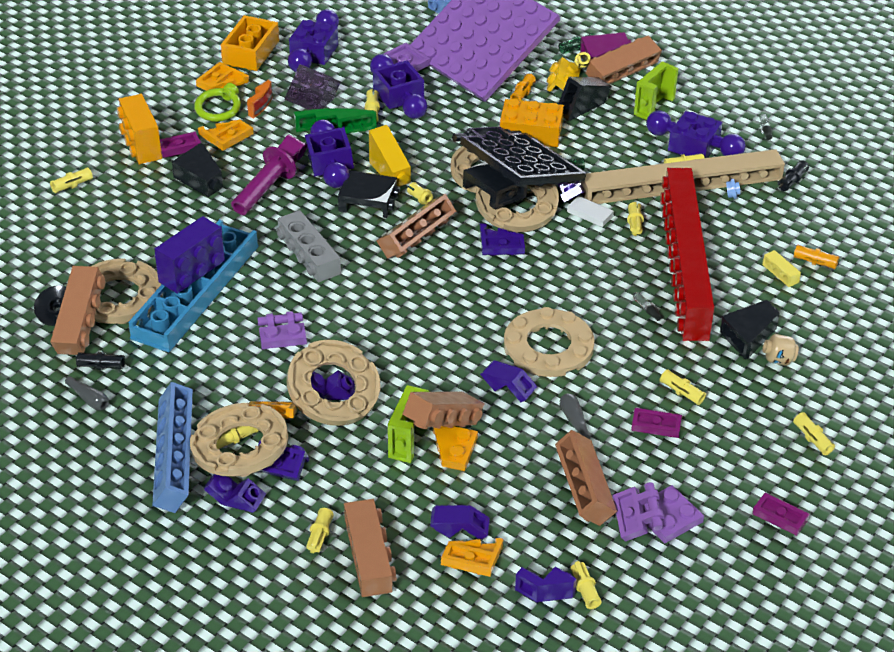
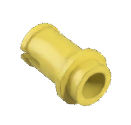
M416 182L409 185L415 189L414 191L409 187L407 188V193L418 199L420 204H427L433 199L431 191L422 188Z

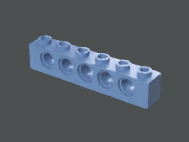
M170 382L159 398L152 506L176 513L188 497L193 389Z

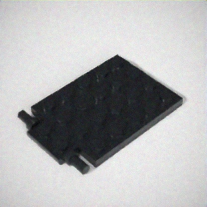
M501 127L467 128L464 133L452 135L454 142H460L468 152L474 153L479 157V160L485 161L492 169L498 170L502 173L503 177L512 180L516 186H543V184L549 183L558 185L562 182L573 184L576 181H585L586 172L529 134L521 133L520 130L510 131Z

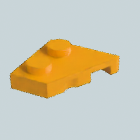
M495 538V543L481 544L480 539L466 542L449 541L442 554L441 565L490 577L502 550L504 539Z

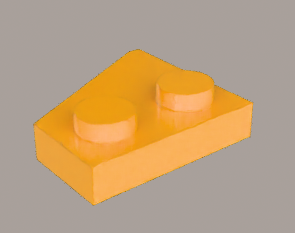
M219 62L196 79V86L205 91L223 88L227 83H233L238 86L248 83L249 75Z
M239 119L227 123H217L216 128L207 130L204 126L198 128V135L224 151L253 135V127Z
M249 402V406L261 407L262 404L269 406L279 412L284 419L294 418L297 413V407L293 402Z
M441 426V428L433 427L437 450L440 453L441 466L465 471L478 439V431L456 426L453 428Z

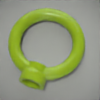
M227 83L223 88H214L203 92L195 101L194 108L196 113L201 118L212 122L231 119L241 108L237 86L233 83ZM214 96H222L227 101H233V107L221 114L206 112L202 108V104L205 100Z

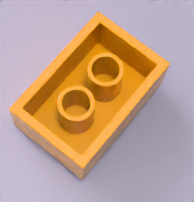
M244 15L221 43L222 63L232 67L257 71L279 42L278 22Z
M142 93L119 98L120 107H117V114L119 119L122 120V123H119L121 135H124L126 146H129L132 158L135 157L138 164L161 160L162 154L158 125Z
M505 99L500 127L510 131L520 130L521 133L529 134L545 146L558 147L563 123L564 105Z

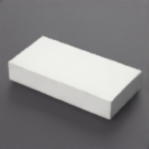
M577 196L567 206L568 213L600 227H603L614 214L613 210L580 196Z

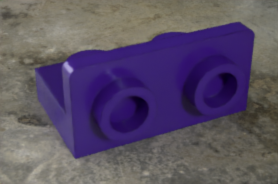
M291 445V447L285 448L273 465L259 472L299 481L304 463L309 462L310 457L304 448Z

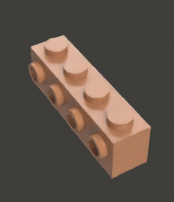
M649 35L637 38L634 42L627 45L624 44L618 49L592 58L588 63L585 74L588 77H599L608 84H611L656 64L662 50Z
M443 194L424 205L376 240L387 259L392 256L399 258L408 252L406 248L419 244L422 241L421 237H427L435 232L434 228L437 225L440 227L449 221L448 217L454 214L456 210L447 195Z
M72 266L51 338V344L57 354L77 355L78 352L84 353L85 348L89 345V333L91 327L95 324L94 315L96 308L100 306L101 290L105 287V277L98 267Z
M463 391L410 392L402 415L413 420V424L422 429H427L428 427L441 428V426L449 428L454 426L466 427V425H476L481 419L485 403Z
M571 430L555 446L579 516L587 522L591 521L601 526L617 512L592 441Z
M374 499L344 503L345 524L361 596L367 597L392 593V582L397 581L395 567L389 564L392 561L390 546L385 547L384 543L387 542L385 527H380V523H383L381 509H376Z

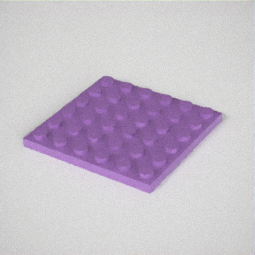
M451 0L410 45L431 58L430 67L486 102L561 19L558 14L534 0Z

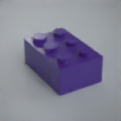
M202 216L154 248L159 283L178 294L224 262L222 227Z

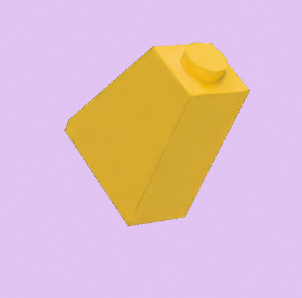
M383 125L369 130V163L380 175L396 177L397 186L411 183V166L389 127Z

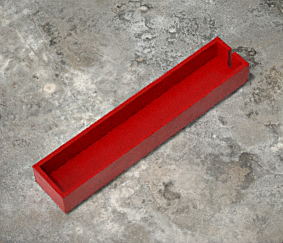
M667 168L666 176L662 177L664 192L660 193V205H663L662 218H666L664 219V231H667L665 242L666 245H669L667 257L671 259L669 262V272L673 273L671 275V286L675 287L673 290V301L677 302L675 305V316L679 317L677 320V331L681 332L682 341H709L714 314V302L692 168Z

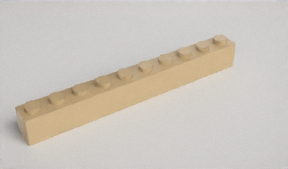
M777 149L587 173L585 181H581L585 191L582 195L585 199L597 204L660 196V193L664 192L662 177L666 176L667 168H692L696 191L727 187L726 182L731 181V179H735V182H739L740 185L777 181L783 178L785 163Z

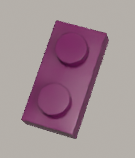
M196 132L160 139L162 157H173L186 153L201 142Z
M635 408L631 431L679 438L682 415Z
M767 493L762 495L753 507L752 512L753 515L796 536L808 522L810 515Z

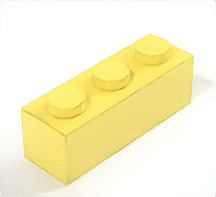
M773 250L764 254L763 266L785 285L791 287L799 283L801 272L778 252Z

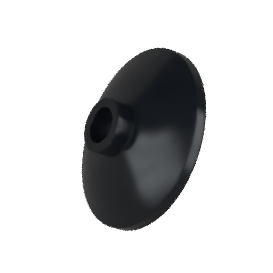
M66 286L49 287L36 298L34 313L43 324L55 326L60 311L55 310L61 307Z

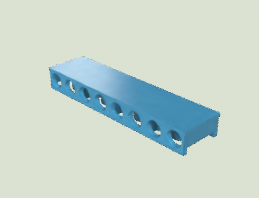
M219 219L216 224L222 227L225 261L178 294L161 285L129 321L130 339L169 353L258 248L257 231L252 230L251 233L232 228L223 225V220ZM151 307V312L149 316H147L148 310Z

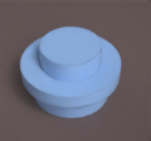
M731 179V181L726 182L728 198L733 197L737 199V195L741 194L740 184L735 182V179Z

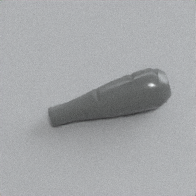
M71 376L65 379V383L91 408L102 411L108 407L109 399L103 392L77 381Z
M569 393L564 394L559 401L562 411L577 432L590 439L591 436L587 430L583 411L577 397Z

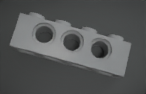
M301 210L278 218L276 232L279 239L284 240L289 251H293L298 262L306 267L310 276H313L319 283L341 274L340 256Z

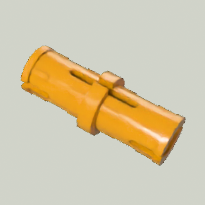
M530 73L526 74L523 80L517 83L510 99L522 100L531 91L532 85L536 82L535 76Z
M798 244L793 256L794 258L812 262V265L819 264L836 269L839 261V256L822 252L818 248L815 250Z

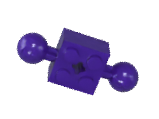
M325 9L320 11L316 16V22L302 20L289 38L290 54L288 56V65L294 72H306L312 63L325 65L338 47L339 17L333 10Z
M378 54L373 57L370 63V69L373 74V89L378 91L379 97L389 109L403 105L405 115L411 119L423 117L428 108L424 98V79L408 60L394 64L392 58L386 54Z
M657 110L652 112L646 120L647 129L653 135L661 136L670 132L668 151L681 155L703 154L704 158H708L715 147L720 148L723 156L743 154L746 148L744 139L738 134H728L725 137H721L723 122L696 114L695 112L685 111L676 123L671 121L670 116L665 111Z
M318 120L312 125L310 134L305 135L308 157L314 177L323 176L328 186L331 188H341L344 181L349 178V170L354 169L352 151L345 128L335 129L330 121Z

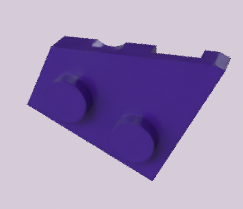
M480 224L482 255L525 254L523 234L509 232L502 228L493 231L487 229V224Z

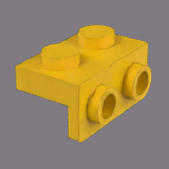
M563 57L558 62H554L549 69L551 74L546 81L548 83L547 91L551 92L555 86L564 90L568 77H579L581 69L575 63L569 62Z

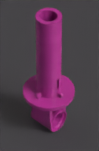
M288 134L278 147H267L263 152L265 166L231 202L234 211L240 215H246L279 177L285 179L294 177L297 172L295 163L304 155L307 144Z

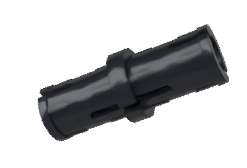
M800 160L793 168H789L785 176L778 181V185L783 182L779 189L788 191L795 182L798 183L802 175L809 170L808 163Z
M78 352L76 365L77 367H93L97 370H103L104 368L123 370L125 367V356L109 355L104 352H98L97 354Z

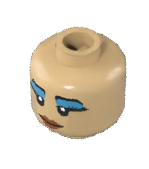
M774 334L769 340H765L762 350L766 355L767 361L770 363L787 366L796 360L799 347L792 337Z

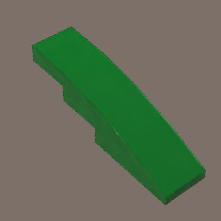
M329 108L294 112L296 132L310 130L316 121L322 119L330 121L335 129L344 127L346 134L377 128L376 111Z

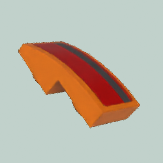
M270 80L255 88V95L247 99L248 116L253 119L261 114L271 102L272 84Z

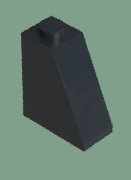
M568 77L558 103L564 105L563 118L571 121L604 104L612 86L599 77Z
M199 143L172 161L173 177L205 196L210 197L223 188L222 171L204 144Z
M764 300L723 315L720 333L746 360L775 332L780 313L768 300Z

